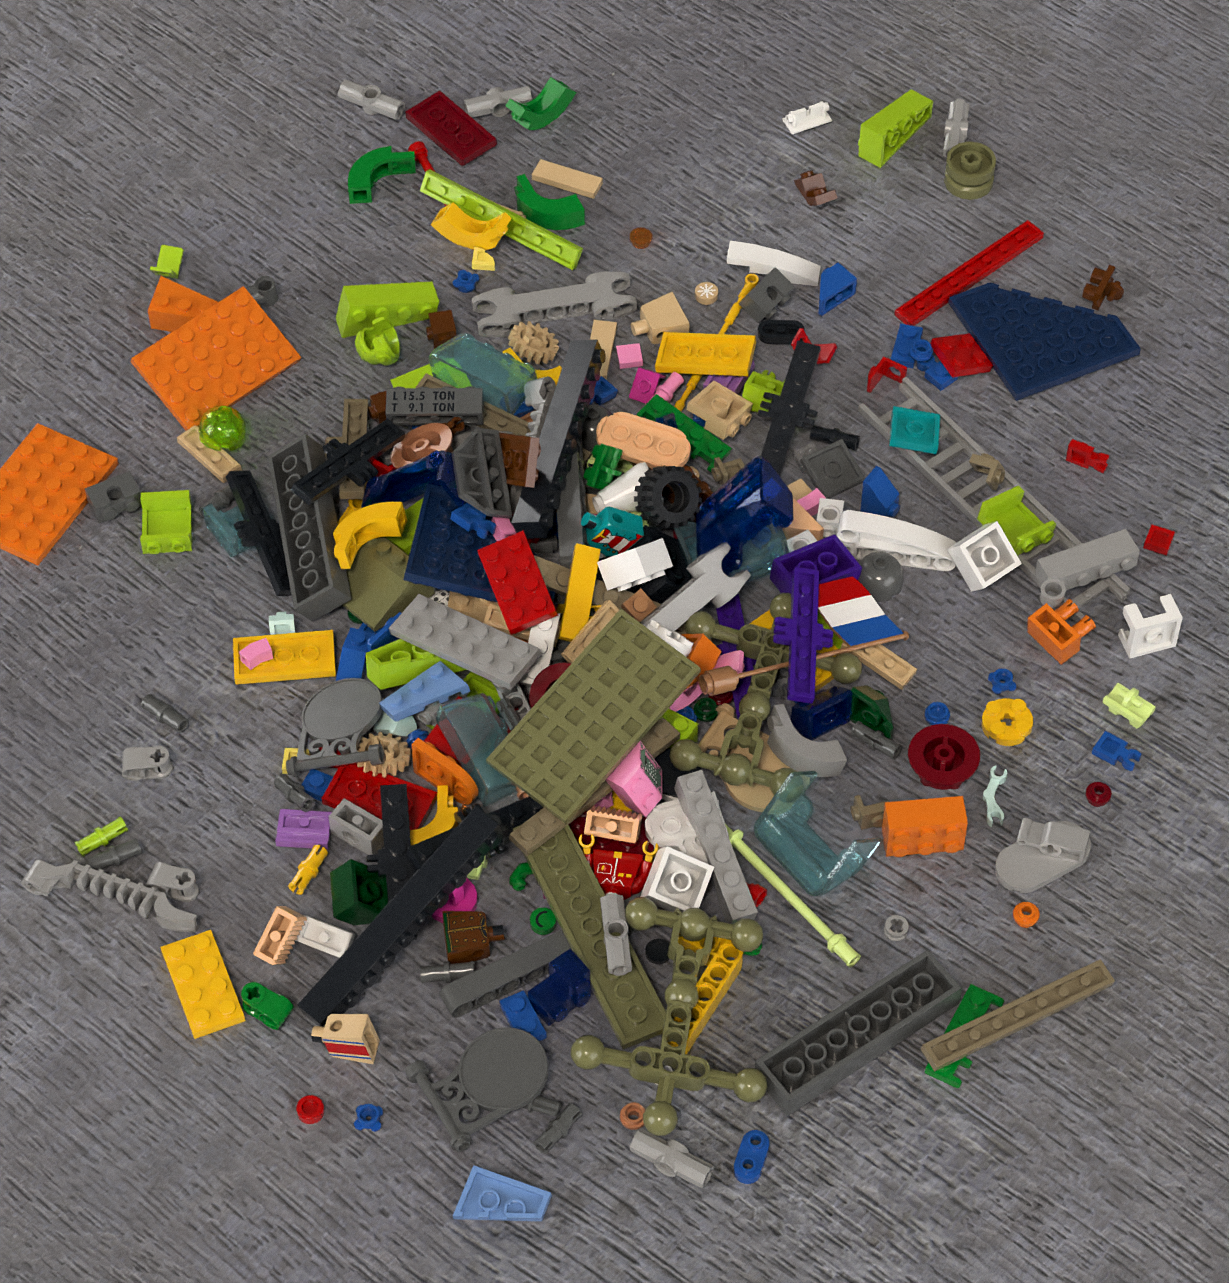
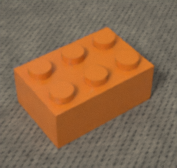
M963 796L885 802L882 835L886 857H904L912 854L929 855L937 852L955 853L964 850L968 821Z

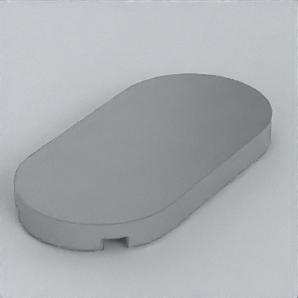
M1058 821L1059 823L1082 828L1073 822ZM1090 837L1082 864L1043 854L1039 848L1020 845L1015 842L999 853L996 859V877L1000 884L1008 890L1020 891V893L1036 891L1082 866L1086 862L1091 850Z

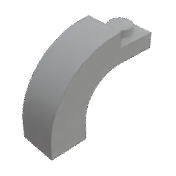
M784 704L774 705L767 720L768 728L772 731L767 743L777 758L788 767L806 775L815 777L839 776L847 762L839 741L816 742L803 737L795 730Z

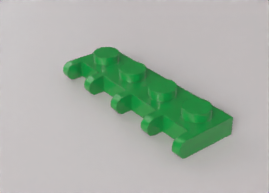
M657 394L636 415L642 418L645 416L649 420L682 431L686 435L688 442H690L691 451H693L690 458L696 460L700 456L710 464L707 468L709 472L714 468V458L719 457L723 461L731 452V447Z
M970 984L944 1034L987 1014L992 1004L1002 1007L1005 1002L1004 999ZM964 1057L935 1072L928 1063L925 1068V1074L955 1088H959L962 1081L954 1075L959 1066L969 1069L972 1061Z

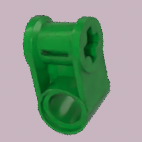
M257 982L248 983L242 988L241 997L244 1011L273 1030H278L294 1009L293 1004L287 998L276 994Z

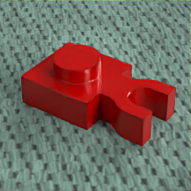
M1072 439L1068 445L1066 461L1086 469L1092 466L1095 470L1104 473L1108 467L1107 461L1110 455L1094 452V447Z

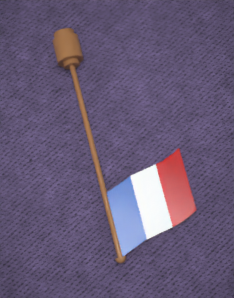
M853 576L819 584L818 612L830 629L848 647L817 654L816 660L904 639V641L909 639V633L901 631L885 615L869 591ZM789 661L739 674L730 666L708 670L699 676V686L704 695L709 694L710 696L734 691L740 678L788 667Z

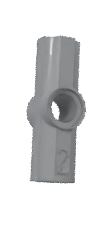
M345 79L340 84L338 97L362 106L366 114L375 115L380 113L395 120H399L403 116L405 102L382 94L378 86H362Z
M529 86L507 91L500 87L490 89L484 96L465 99L464 108L470 117L491 113L495 117H503L510 111L506 107L509 99L520 103H528L533 99Z
M956 99L950 103L949 116L946 119L943 156L946 158L947 153L953 146L963 143L967 139L969 104L964 99Z
M610 893L600 898L604 944L606 947L609 974L620 976L632 971L628 925L625 918L623 895ZM618 932L621 935L612 936L611 933Z
M642 1128L636 1132L630 1145L631 1152L654 1163L656 1169L669 1177L677 1175L700 1188L707 1185L714 1170L712 1164L690 1154L689 1150L680 1142L672 1139L665 1141Z

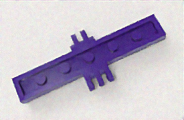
M794 567L792 572L791 618H774L775 635L773 636V642L789 646L787 700L810 704L815 699L816 650L833 646V640L831 639L833 638V631L824 629L822 624L817 623L819 570Z
M739 593L723 606L716 608L719 625L740 630L745 625ZM722 641L723 644L717 645L722 651L720 655L737 651L736 644ZM744 656L743 663L745 667L743 672L754 670L753 665H756L757 660ZM752 676L740 678L736 689L732 691L737 719L740 717L739 702L747 694Z

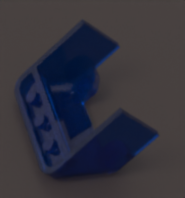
M436 450L426 457L387 474L371 478L366 484L367 487L364 492L361 508L382 502H406L424 494L427 484L442 486L458 507L463 506L464 500L459 498L457 493L452 453Z

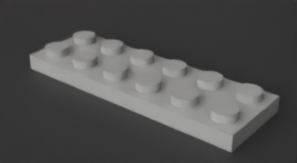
M421 594L416 596L389 627L391 635L510 690L514 688L541 656L538 647Z

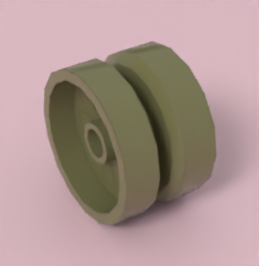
M968 141L953 146L947 153L944 183L947 190L956 197L968 200L982 198L987 195L993 188L996 165L994 152L988 146L978 142Z

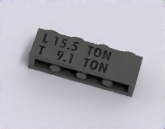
M424 386L418 388H387L386 419L388 418L395 425H425L429 423H447L452 418L459 417L461 420L456 423L457 425L462 421L464 425H483V388L474 386L466 388H453L449 386L442 388H428Z

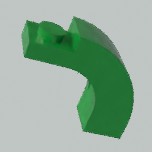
M550 77L543 90L535 99L528 103H520L509 99L506 107L512 111V119L528 130H538L557 119L568 107L577 92L562 81Z
M387 146L374 149L361 156L349 171V204L372 203V188L379 179L385 176L415 174L414 151L392 152V147Z
M525 174L516 176L517 186L514 187L517 197V210L522 211L523 215H526L527 220L549 230H568L585 225V209L576 194L560 199L544 198L534 191Z

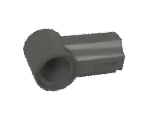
M261 276L255 281L254 285L246 287L247 291L259 305L272 306L278 300L275 281L270 276Z

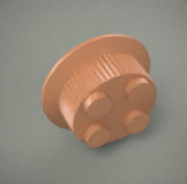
M429 423L411 430L404 435L403 440L394 446L390 457L391 463L397 470L406 472L414 481L424 482L441 479L444 471L453 463L452 431L447 425L442 423Z

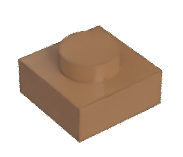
M639 589L621 605L624 611L638 622H641L657 608L642 589Z

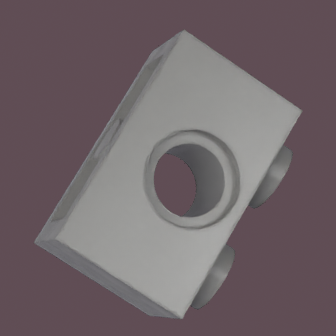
M343 799L329 815L331 834L365 854L374 855L377 853L376 850L381 849L384 845L382 820L350 801Z

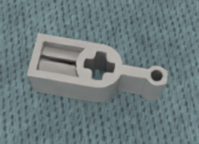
M1023 818L1016 843L1039 848L1043 854L1082 864L1090 830L1052 821L1043 824Z

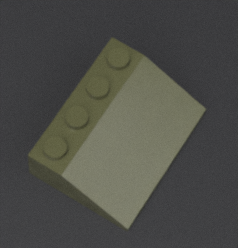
M379 537L362 545L355 556L351 568L346 569L351 600L342 604V606L375 632L385 626L389 618L394 617L399 612L402 613L418 594L429 598L435 594L433 587L403 580L409 556L385 537Z

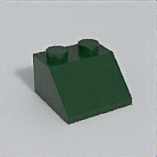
M353 859L348 860L330 872L333 918L351 925L370 924L388 904L386 877H378V872H367L368 865Z

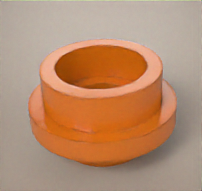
M1021 902L1013 910L1015 922L1023 928H1029L1039 920V909L1030 902ZM1022 912H1028L1030 915H1025Z

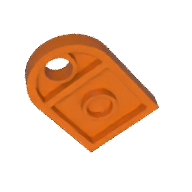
M417 738L411 744L414 773L436 788L440 785H448V795H453L454 800L461 804L469 805L476 799L479 790L475 781L452 757L443 755L437 751L433 744L424 742L420 738Z

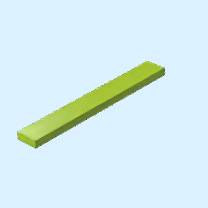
M430 169L425 172L420 188L422 193L446 205L454 202L464 213L481 221L492 220L506 212L511 217V220L507 225L508 230L504 234L505 236L571 270L577 268L583 250L582 247Z

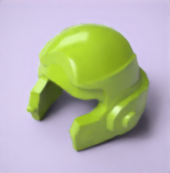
M379 317L372 321L373 327L364 328L358 332L355 339V347L357 353L365 362L372 365L382 364L389 366L398 361L400 342L391 322L384 317Z

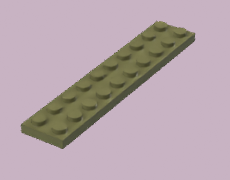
M567 825L531 854L526 856L523 853L624 1050L662 1034L666 1011L630 942L632 971L620 976L609 974L600 898L604 897L605 894L572 830ZM618 932L611 933L612 936L621 935Z

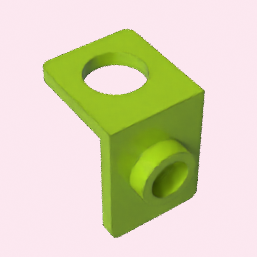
M161 245L157 267L150 266V271L158 276L178 279L184 250L179 247Z

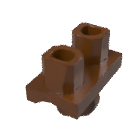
M1109 265L1106 271L1094 268L1090 282L1098 286L1086 283L1082 298L1093 302L1092 309L1099 311L1105 297L1108 301L1122 298L1124 289L1120 286L1121 283L1119 281L1113 282L1114 279L1112 278L1116 269L1115 266Z

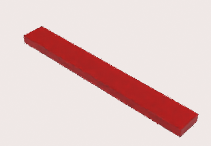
M1029 220L1025 221L898 307L894 315L904 324L915 326L949 303V297L965 292L1043 239L1044 232Z

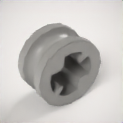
M899 915L889 917L884 927L885 936L892 941L903 940L907 936L909 928L907 920ZM893 924H895V927L897 925L901 926L899 933L897 930L895 932L891 930Z

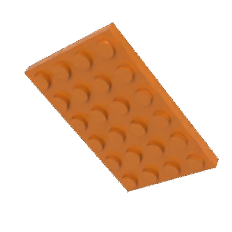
M243 286L132 357L131 363L185 431H187L194 425L201 427L301 360V356Z
M37 423L0 468V549L39 566L88 504L85 488L105 481L118 466V458Z

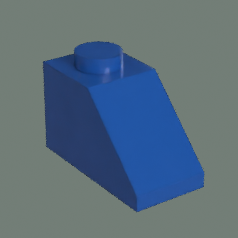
M839 262L832 267L826 268L821 273L818 312L821 316L856 294L857 278Z
M875 466L863 481L860 511L894 518L900 510L899 492L883 470Z
M350 628L342 646L336 681L346 678L365 679L367 674V643L374 633Z

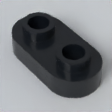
M765 320L758 326V338L767 344H791L799 328H803L804 331L805 328L802 323L796 320Z

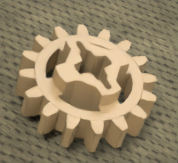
M528 321L527 325L520 322L519 325L513 326L508 336L510 340L508 345L513 347L512 350L520 354L519 358L526 357L527 362L534 360L536 364H539L540 361L547 364L549 360L552 361L559 349L557 345L559 341L553 339L555 334L549 333L547 327L540 328L539 323L534 326L530 321Z
M379 732L376 736L369 733L368 739L365 737L361 738L358 752L368 751L369 745L381 744L385 754L384 764L372 766L370 761L357 763V767H364L363 772L372 771L373 776H376L378 773H382L383 777H386L388 773L396 776L397 770L404 772L405 766H409L411 750L408 748L407 742H401L400 736L392 738L390 733L387 736H383V733Z

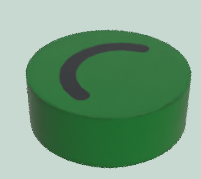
M538 908L531 913L530 927L532 931L539 935H547L554 931L556 928V917L551 909Z

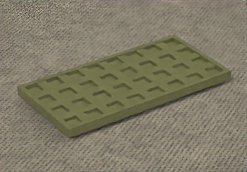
M620 609L489 755L486 762L567 824L698 676L701 668Z

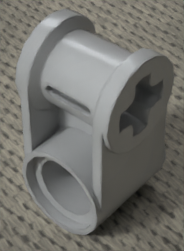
M163 746L129 747L123 751L122 765L123 778L137 781L168 777L173 771L168 750Z
M158 862L154 865L145 885L149 888L153 886L157 891L166 893L167 898L182 902H191L199 894L198 885L195 883L196 878L192 870L171 866L163 862Z

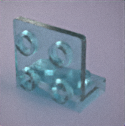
M212 504L203 508L206 527L231 558L252 547L242 546L241 539L237 535L238 531L234 528V523L244 521L238 506L225 513L221 510L217 511Z

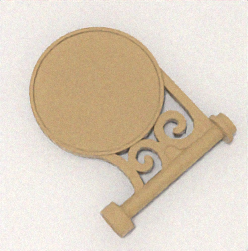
M726 703L716 708L718 716L698 744L704 753L707 749H716L711 750L709 754L718 756L717 750L721 751L725 731L735 728L738 719L735 718V709ZM760 731L759 738L763 740L764 745L757 768L773 773L781 768H790L777 758L767 743L769 735ZM737 745L735 749L730 748L731 751L727 756L732 753L742 754L751 763L753 755L749 753L748 747L741 748ZM796 771L801 777L802 789L795 798L790 800H781L775 797L770 787L754 783L751 787L747 782L739 786L730 785L726 782L724 784L731 797L740 805L753 811L768 813L780 811L793 805L804 793L808 775Z

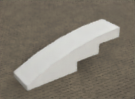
M730 241L727 264L750 266L749 273L768 274L776 267L793 284L818 286L821 266L777 249L737 241Z

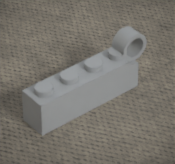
M1123 529L1038 559L1035 575L1041 583L1040 602L1043 605L1047 603L1051 608H1057L1063 604L1065 593L1068 589L1087 585L1091 581L1107 578L1116 572L1130 570L1136 566L1140 550L1128 531ZM1048 591H1054V592L1058 593L1059 595H1058V596H1050V595H1048L1046 592H1048Z

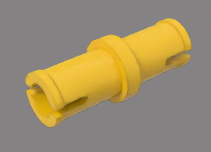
M314 845L306 860L301 861L297 874L288 885L292 892L298 886L299 889L296 894L302 895L311 879L317 876L319 866L328 855V851L324 847L318 852L320 845Z

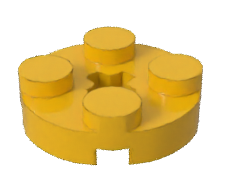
M1003 698L987 703L982 715L981 726L984 734L988 738L990 736L992 739H995L997 744L1014 746L1022 743L1025 737L1030 735L1033 726V716L1023 700ZM1010 719L1012 722L1008 726L1005 722H1001V720Z

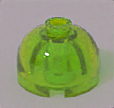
M223 405L214 406L208 409L201 417L198 429L199 439L206 447L215 451H221V448H229V451H234L245 442L246 422L242 414L236 409Z

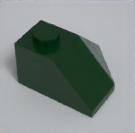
M868 685L853 687L850 690L848 720L855 724L860 721L875 731L880 730L884 733L885 737L892 740L893 723L888 698L881 691L874 690Z

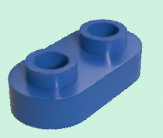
M752 1130L747 1132L742 1138L734 1162V1176L741 1183L752 1184L761 1176L769 1152V1138L764 1132ZM753 1140H758L760 1144L753 1145L751 1142ZM750 1164L752 1168L746 1169L743 1165Z

